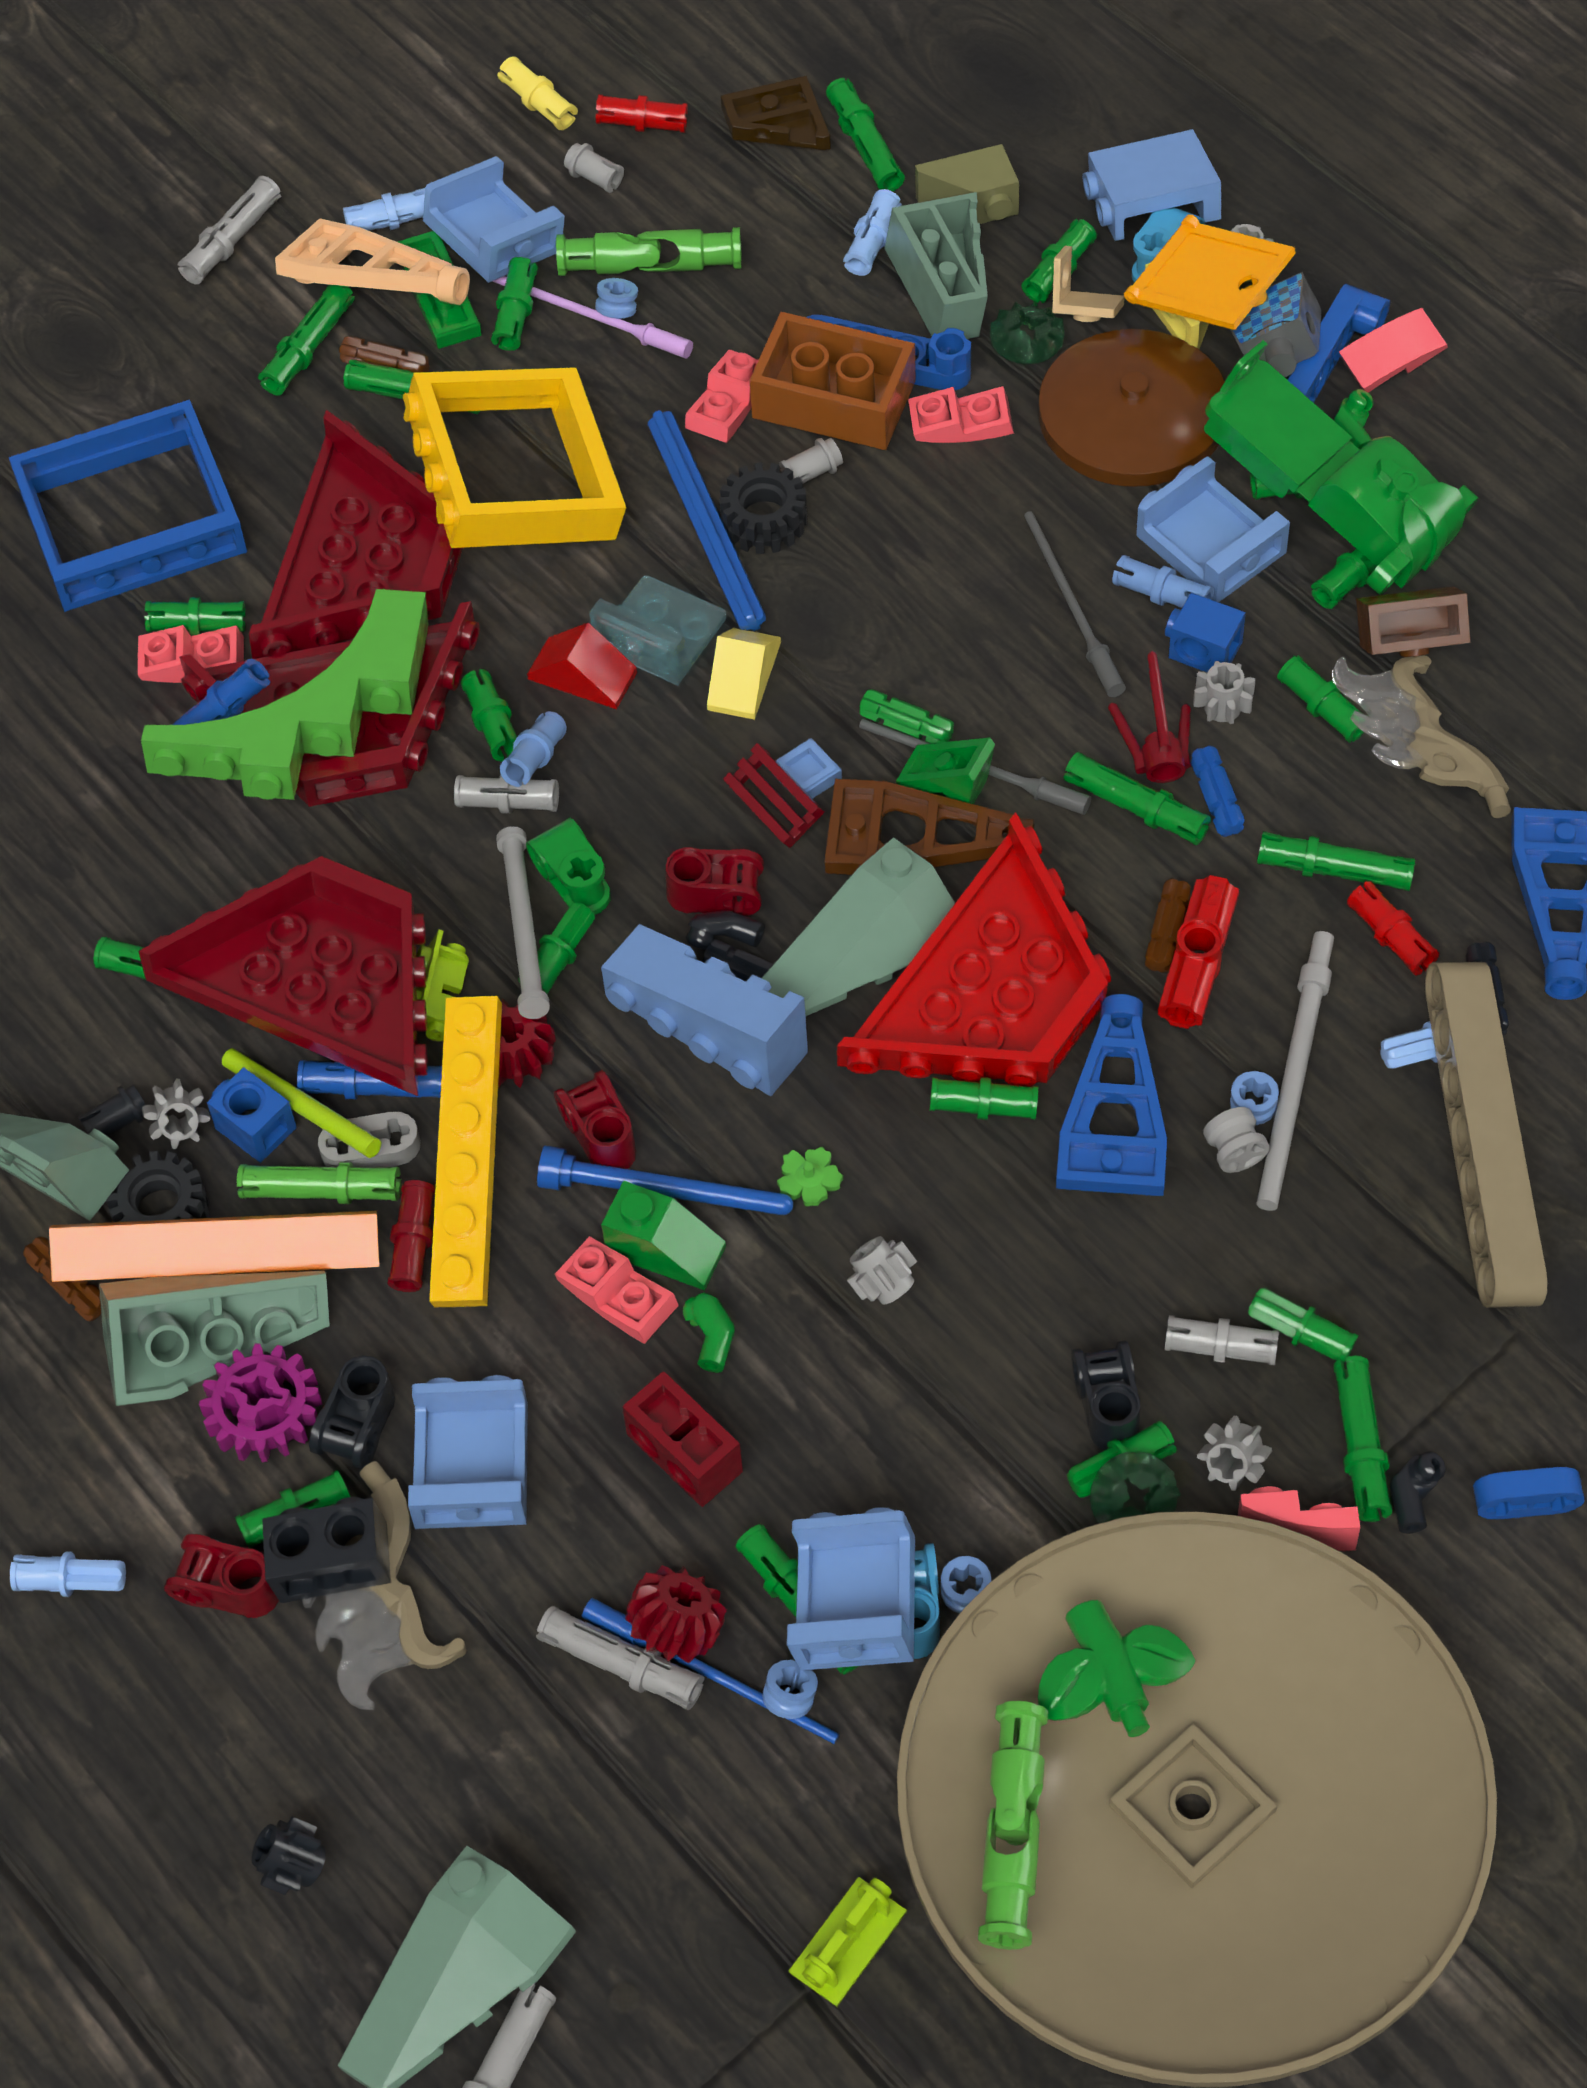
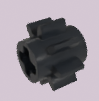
M292 1816L288 1823L279 1820L277 1826L269 1824L261 1831L254 1844L251 1857L252 1864L257 1867L256 1871L264 1874L260 1885L286 1895L289 1889L298 1892L300 1886L309 1887L316 1881L322 1871L326 1857L325 1847L321 1845V1840L314 1838L316 1826Z

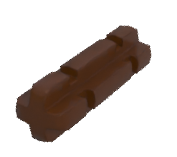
M350 335L344 337L339 348L340 360L349 364L350 359H354L368 364L403 369L415 373L428 372L429 370L428 357L425 354L409 351L408 355H406L405 349L374 341H368L367 344H364L365 339Z
M1171 878L1164 882L1161 902L1158 904L1150 935L1151 941L1148 943L1145 955V966L1151 971L1167 973L1170 970L1176 950L1177 932L1184 923L1185 911L1190 899L1191 886L1186 881H1178Z
M39 1236L32 1243L26 1245L23 1251L26 1262L37 1273H42L44 1275L43 1279L68 1304L74 1305L75 1310L86 1321L96 1320L101 1314L100 1290L95 1285H90L88 1283L89 1280L52 1282L50 1241L46 1237Z

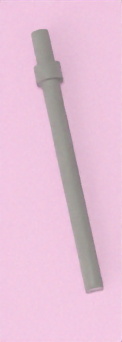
M1325 931L1314 933L1308 963L1301 967L1297 986L1301 992L1269 1141V1152L1266 1155L1256 1205L1263 1210L1273 1211L1278 1208L1321 999L1328 994L1332 971L1328 966L1334 936Z

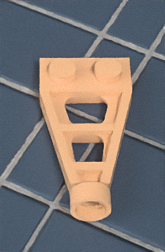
M318 219L275 257L277 275L295 278L296 281L304 284L317 283L429 293L441 302L461 305L464 302L470 285L469 272L465 268L452 266V263L363 228L325 219ZM353 250H360L373 255L363 266L339 265ZM394 263H396L406 268H409L410 270H395L389 268Z

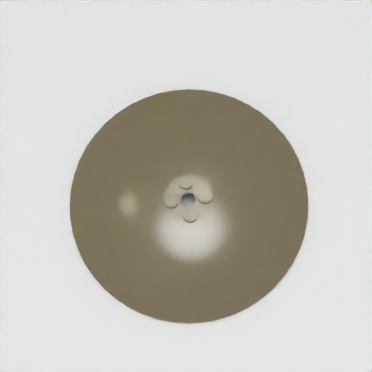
M1196 1511L1158 1512L1137 1515L1086 1527L1052 1541L1022 1558L991 1581L962 1610L942 1636L923 1669L910 1701L901 1736L897 1789L898 1818L904 1854L915 1890L932 1927L951 1957L990 2001L1009 2018L1040 2040L1078 2060L1109 2072L1152 2083L1187 2087H1232L1274 2081L1315 2069L1354 2051L1384 2032L1413 2008L1439 1979L1460 1948L1477 1913L1490 1873L1496 1838L1497 1793L1493 1758L1485 1726L1472 1692L1452 1655L1417 1611L1376 1574L1342 1552L1307 1535L1264 1521L1236 1515ZM1099 1600L1103 1603L1122 1637L1131 1630L1143 1625L1160 1626L1179 1637L1191 1650L1196 1662L1192 1669L1176 1682L1162 1686L1142 1684L1149 1702L1144 1715L1150 1728L1140 1736L1129 1737L1122 1722L1112 1721L1104 1701L1088 1714L1069 1720H1048L1047 1724L1041 1727L1039 1754L1045 1759L1043 1789L1036 1809L1040 1821L1035 1895L1029 1898L1027 1929L1032 1932V1944L1022 1949L994 1948L978 1941V1929L985 1924L987 1894L982 1891L987 1819L991 1809H996V1797L990 1784L992 1754L999 1749L1001 1724L995 1719L996 1706L1007 1701H1027L1038 1705L1039 1684L1047 1665L1057 1655L1075 1648H1081L1065 1620L1066 1614L1083 1602ZM1197 1794L1207 1801L1210 1810L1202 1818L1188 1819L1179 1813L1176 1802L1183 1795ZM996 1837V1852L1005 1855L1017 1853L1024 1848L1026 1843L1014 1846Z

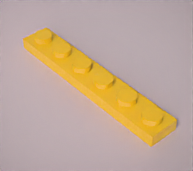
M498 996L446 998L429 1300L435 1308L487 1306L502 1015V1002Z

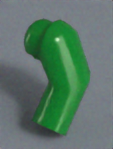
M1362 389L1353 390L1349 398L1343 399L1334 418V421L1353 437L1350 442L1359 450L1372 440L1365 431L1364 426L1369 417L1368 411L1374 405L1372 396Z
M700 1293L696 1297H690L685 1301L683 1316L686 1321L690 1320L692 1326H699L705 1335L697 1362L698 1365L706 1371L719 1373L724 1370L734 1337L735 1326L718 1298L708 1293Z

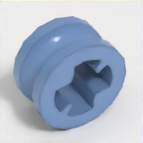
M608 278L601 280L597 284V294L599 297L596 299L595 309L598 313L616 319L628 318L636 313L637 304L634 300L638 295V287L634 283L625 279Z
M1250 1071L1241 1074L1232 1085L1230 1108H1249L1256 1119V1125L1266 1123L1276 1113L1279 1096L1277 1083L1264 1072ZM1253 1091L1256 1097L1264 1096L1263 1104L1256 1105L1252 1099H1245L1246 1092Z
M961 1556L949 1561L941 1574V1597L947 1607L954 1612L961 1613L991 1582V1573L986 1564L971 1556ZM968 1576L976 1578V1589H979L978 1591L968 1589L964 1595L956 1592V1581L954 1579L964 1582Z
M783 1660L775 1663L768 1670L762 1694L764 1705L773 1714L786 1719H796L806 1715L812 1708L817 1690L818 1680L813 1670L800 1671L794 1660ZM790 1685L791 1689L787 1687L785 1691H783L782 1689H780V1686ZM795 1688L800 1690L799 1694L789 1693V1690L793 1691Z

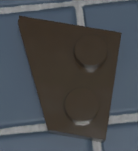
M807 76L721 95V108L733 140L819 150L831 149L830 134Z

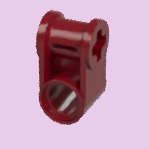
M685 847L674 851L667 858L665 865L667 901L677 911L683 913H709L730 910L743 916H749L760 910L762 898L760 893L757 892L758 876L762 874L764 869V861L758 853L746 849L714 850ZM739 864L743 865V870H738ZM684 879H693V880H695V881L686 882V881H682V880H684ZM737 896H742L740 902L737 901Z
M603 1070L595 1072L594 1079L571 1090L565 1091L563 1088H560L553 1092L555 1102L566 1126L572 1134H575L592 1164L629 1169L636 1158V1147L631 1121L621 1105L609 1077ZM608 1139H617L616 1141L610 1143L604 1142Z
M187 1534L183 1537L181 1548L184 1550L174 1577L168 1578L164 1585V1591L169 1596L184 1604L200 1608L209 1607L247 1618H258L267 1615L279 1602L265 1580L264 1555L261 1552L222 1543L213 1538L198 1534ZM261 1577L254 1587L246 1590L239 1589L247 1579Z

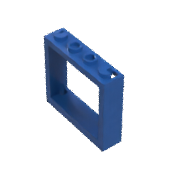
M190 400L8 457L64 612L247 552L240 521ZM189 445L216 514L62 563L36 493Z

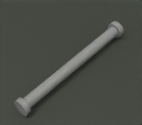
M506 827L499 831L496 841L498 850L504 856L522 993L517 1000L518 1011L525 1018L538 1019L548 1013L550 1004L548 995L542 991L523 852L526 849L527 837L525 831L519 827Z

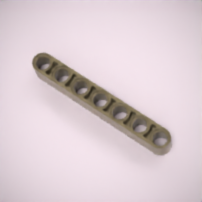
M1432 962L1426 972L1425 994L1479 1298L1486 1308L1539 1307L1543 1305L1546 1299L1547 1272L1490 968L1485 962Z

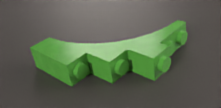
M376 589L366 620L351 644L325 671L297 691L264 707L214 721L187 725H145L141 743L147 773L165 776L207 777L216 780H241L244 796L259 797L261 799L294 800L304 753L319 754L321 756L354 757L363 711L381 714L412 715L429 626L426 592Z

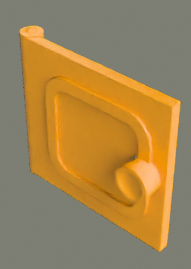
M1188 214L1181 222L1178 230L1133 285L1127 288L1124 292V297L1132 304H1139L1236 330L1253 307L1262 305L1266 301V290L1296 254L1295 248L1201 224L1194 215ZM1252 279L1253 285L1239 290L1242 283Z

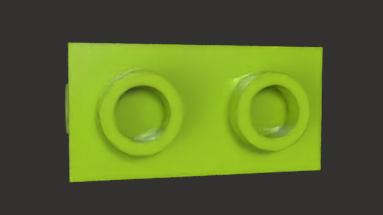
M440 929L429 946L420 945L416 956L425 957L426 987L417 988V1000L426 1001V1036L433 1041H444L446 998L454 997L442 993V989L459 994L463 987L469 958L465 954L466 949L462 945L450 943L446 946L441 945L444 931Z
M858 1877L789 1969V1973L838 2007L905 1916L907 1910L889 1898L892 1891L884 1882L873 1878L870 1883H867Z

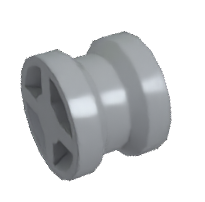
M1236 1107L1226 1110L1210 1120L1204 1128L1203 1134L1207 1142L1218 1150L1216 1160L1224 1172L1234 1173L1248 1169L1260 1162L1269 1152L1270 1146L1265 1136L1257 1133L1255 1130L1256 1119L1249 1108Z

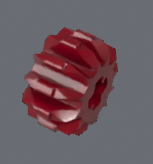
M502 998L498 1088L507 1079H513V1082L521 1088L524 1076L529 1075L540 1080L543 1073L541 1065L552 1064L554 1058L553 1046L556 1042L554 1028L548 1024L546 1015L538 1019L525 1018L519 1013L518 1004L515 1007H509V1004Z
M664 1565L656 1573L646 1572L643 1579L638 1581L627 1605L625 1619L632 1625L630 1636L635 1639L645 1640L647 1642L646 1652L653 1650L662 1652L667 1662L677 1655L683 1661L690 1663L695 1656L706 1655L708 1650L714 1646L720 1634L719 1632L724 1624V1615L727 1610L719 1603L721 1591L707 1588L705 1586V1576L694 1578L688 1574L684 1566L677 1573Z

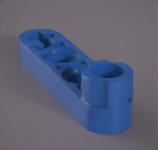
M1344 284L1321 322L1319 351L1315 356L1297 363L1288 381L1314 403L1340 359L1339 351L1348 345L1355 332L1366 335L1384 325L1390 308V300L1349 284Z
M825 315L806 317L915 343V355L918 357L915 360V385L938 390L954 387L956 391L965 387L971 379V341L967 340L964 336V331L959 329L947 328L942 333H934L931 338H925ZM926 359H929L928 367L926 366Z

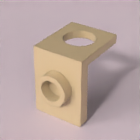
M1064 246L1054 258L1052 313L1073 315V319L1081 322H1094L1100 320L1101 317L1115 318L1124 306V296L1071 291L1072 246Z

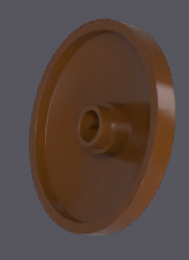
M1145 329L1107 331L1074 344L1064 351L1050 366L1040 388L1039 423L1042 434L1051 450L1061 461L1076 472L1099 482L1119 486L1138 487L1161 484L1174 480L1185 467L1189 465L1194 466L1205 457H1210L1219 446L1204 431V426L1209 420L1205 413V408L1210 399L1220 391L1225 381L1215 364L1202 351L1180 338Z

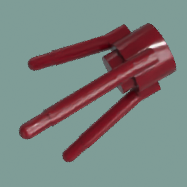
M1151 651L1148 653L1147 658L1157 731L1145 738L1142 750L1118 705L1112 702L1109 704L1108 709L1133 757L1136 773H1146L1147 779L1151 782L1168 783L1181 778L1185 774L1186 769L1191 767L1188 752L1191 708L1188 704H1184L1181 707L1177 739L1174 733L1168 731L1158 658L1156 652Z

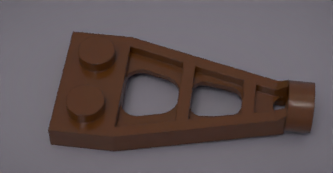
M835 779L825 854V872L828 874L853 875L865 861L884 846L880 841L883 817L892 811L914 815L925 822L924 837L915 844L905 846L932 864L933 867L989 859L1005 839L1002 836L1003 833L1008 834L1009 820L1013 815L887 781ZM1020 818L1024 828L1031 826L1034 829V819ZM943 819L971 823L976 827V837L972 842L939 844L936 841L938 822Z

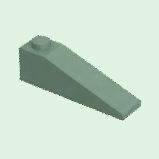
M893 837L853 873L762 979L770 983L771 989L768 992L784 998L789 991L804 997L805 1016H808L845 1000L847 993L872 981L879 985L891 980L893 972L909 965L954 906L955 902L933 865Z
M0 1113V1168L89 1221L129 1171L115 1155L119 1149L118 1145L96 1129H93L88 1135L69 1123Z
M325 1271L150 1277L99 1284L103 1337L116 1406L172 1399L189 1391L188 1387L216 1375L214 1365L217 1362L223 1363L228 1367L234 1364L232 1351L236 1349L246 1358L252 1356L254 1344L260 1343L263 1352L272 1353V1350L277 1345L285 1347L330 1326Z
M466 1846L429 1892L344 2052L338 2067L367 2088L400 2087L443 2054L445 2042L473 2022L478 2027L493 2015L489 2009L517 1987L524 1992L536 1983L576 1933L575 1929L510 1871Z

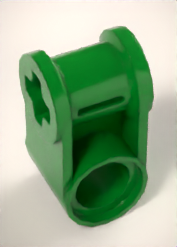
M568 818L526 842L528 854L536 869L547 882H550L568 908L572 903L580 902L590 908L595 915L607 908L611 899V892L604 879V863L589 844L581 828L572 818Z

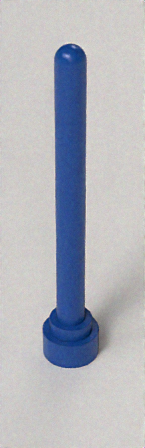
M545 1145L542 1149L538 1166L537 1186L539 1188L560 1191L562 1186L571 1187L572 1183L575 1182L619 1189L624 1180L676 1199L777 1215H787L793 1209V1200L786 1194L576 1161L575 1155L567 1154V1149Z

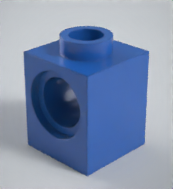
M1190 593L1182 609L1175 608L1172 611L1165 628V636L1170 638L1169 659L1208 672L1214 666L1215 661L1232 663L1243 642L1246 612Z
M244 1067L232 1079H227L220 1083L214 1090L211 1099L207 1102L215 1129L259 1163L270 1155L297 1128L289 1101ZM256 1109L252 1114L240 1115L246 1110Z

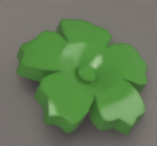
M819 1147L816 1150H807L805 1159L795 1150H791L789 1154L783 1155L782 1174L784 1177L777 1180V1185L780 1188V1193L790 1196L792 1200H797L802 1195L805 1206H818L828 1198L827 1191L840 1189L843 1175L838 1172L836 1165H830L831 1152L824 1150L823 1147Z

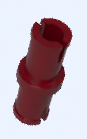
M409 1180L405 1181L401 1186L402 1195L398 1222L392 1226L390 1240L394 1243L390 1277H388L387 1284L392 1289L402 1292H416L422 1288L426 1249L433 1243V1231L429 1226L436 1188L431 1183Z

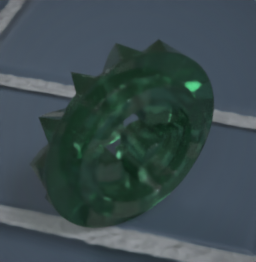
M1035 300L1029 307H1022L1015 301L1011 310L999 309L997 319L991 322V344L999 355L1009 361L1020 364L1043 362L1053 357L1063 345L1065 337L1063 319L1056 317L1052 313V307L1040 309ZM1021 325H1028L1030 330H1035L1034 340L1024 330H1020Z
M1130 1451L1111 1458L1097 1472L1091 1486L1090 1504L1096 1521L1101 1524L1119 1518L1144 1515V1513L1138 1511L1132 1505L1125 1509L1123 1508V1504L1130 1498L1127 1492L1128 1486L1124 1482L1125 1479L1141 1490L1150 1487V1492L1143 1497L1147 1505L1145 1507L1146 1514L1175 1512L1177 1499L1181 1496L1174 1477L1175 1473L1161 1459L1146 1452Z

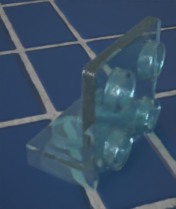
M648 575L640 579L622 605L616 606L600 598L589 612L591 625L636 667L677 686L726 620V611Z

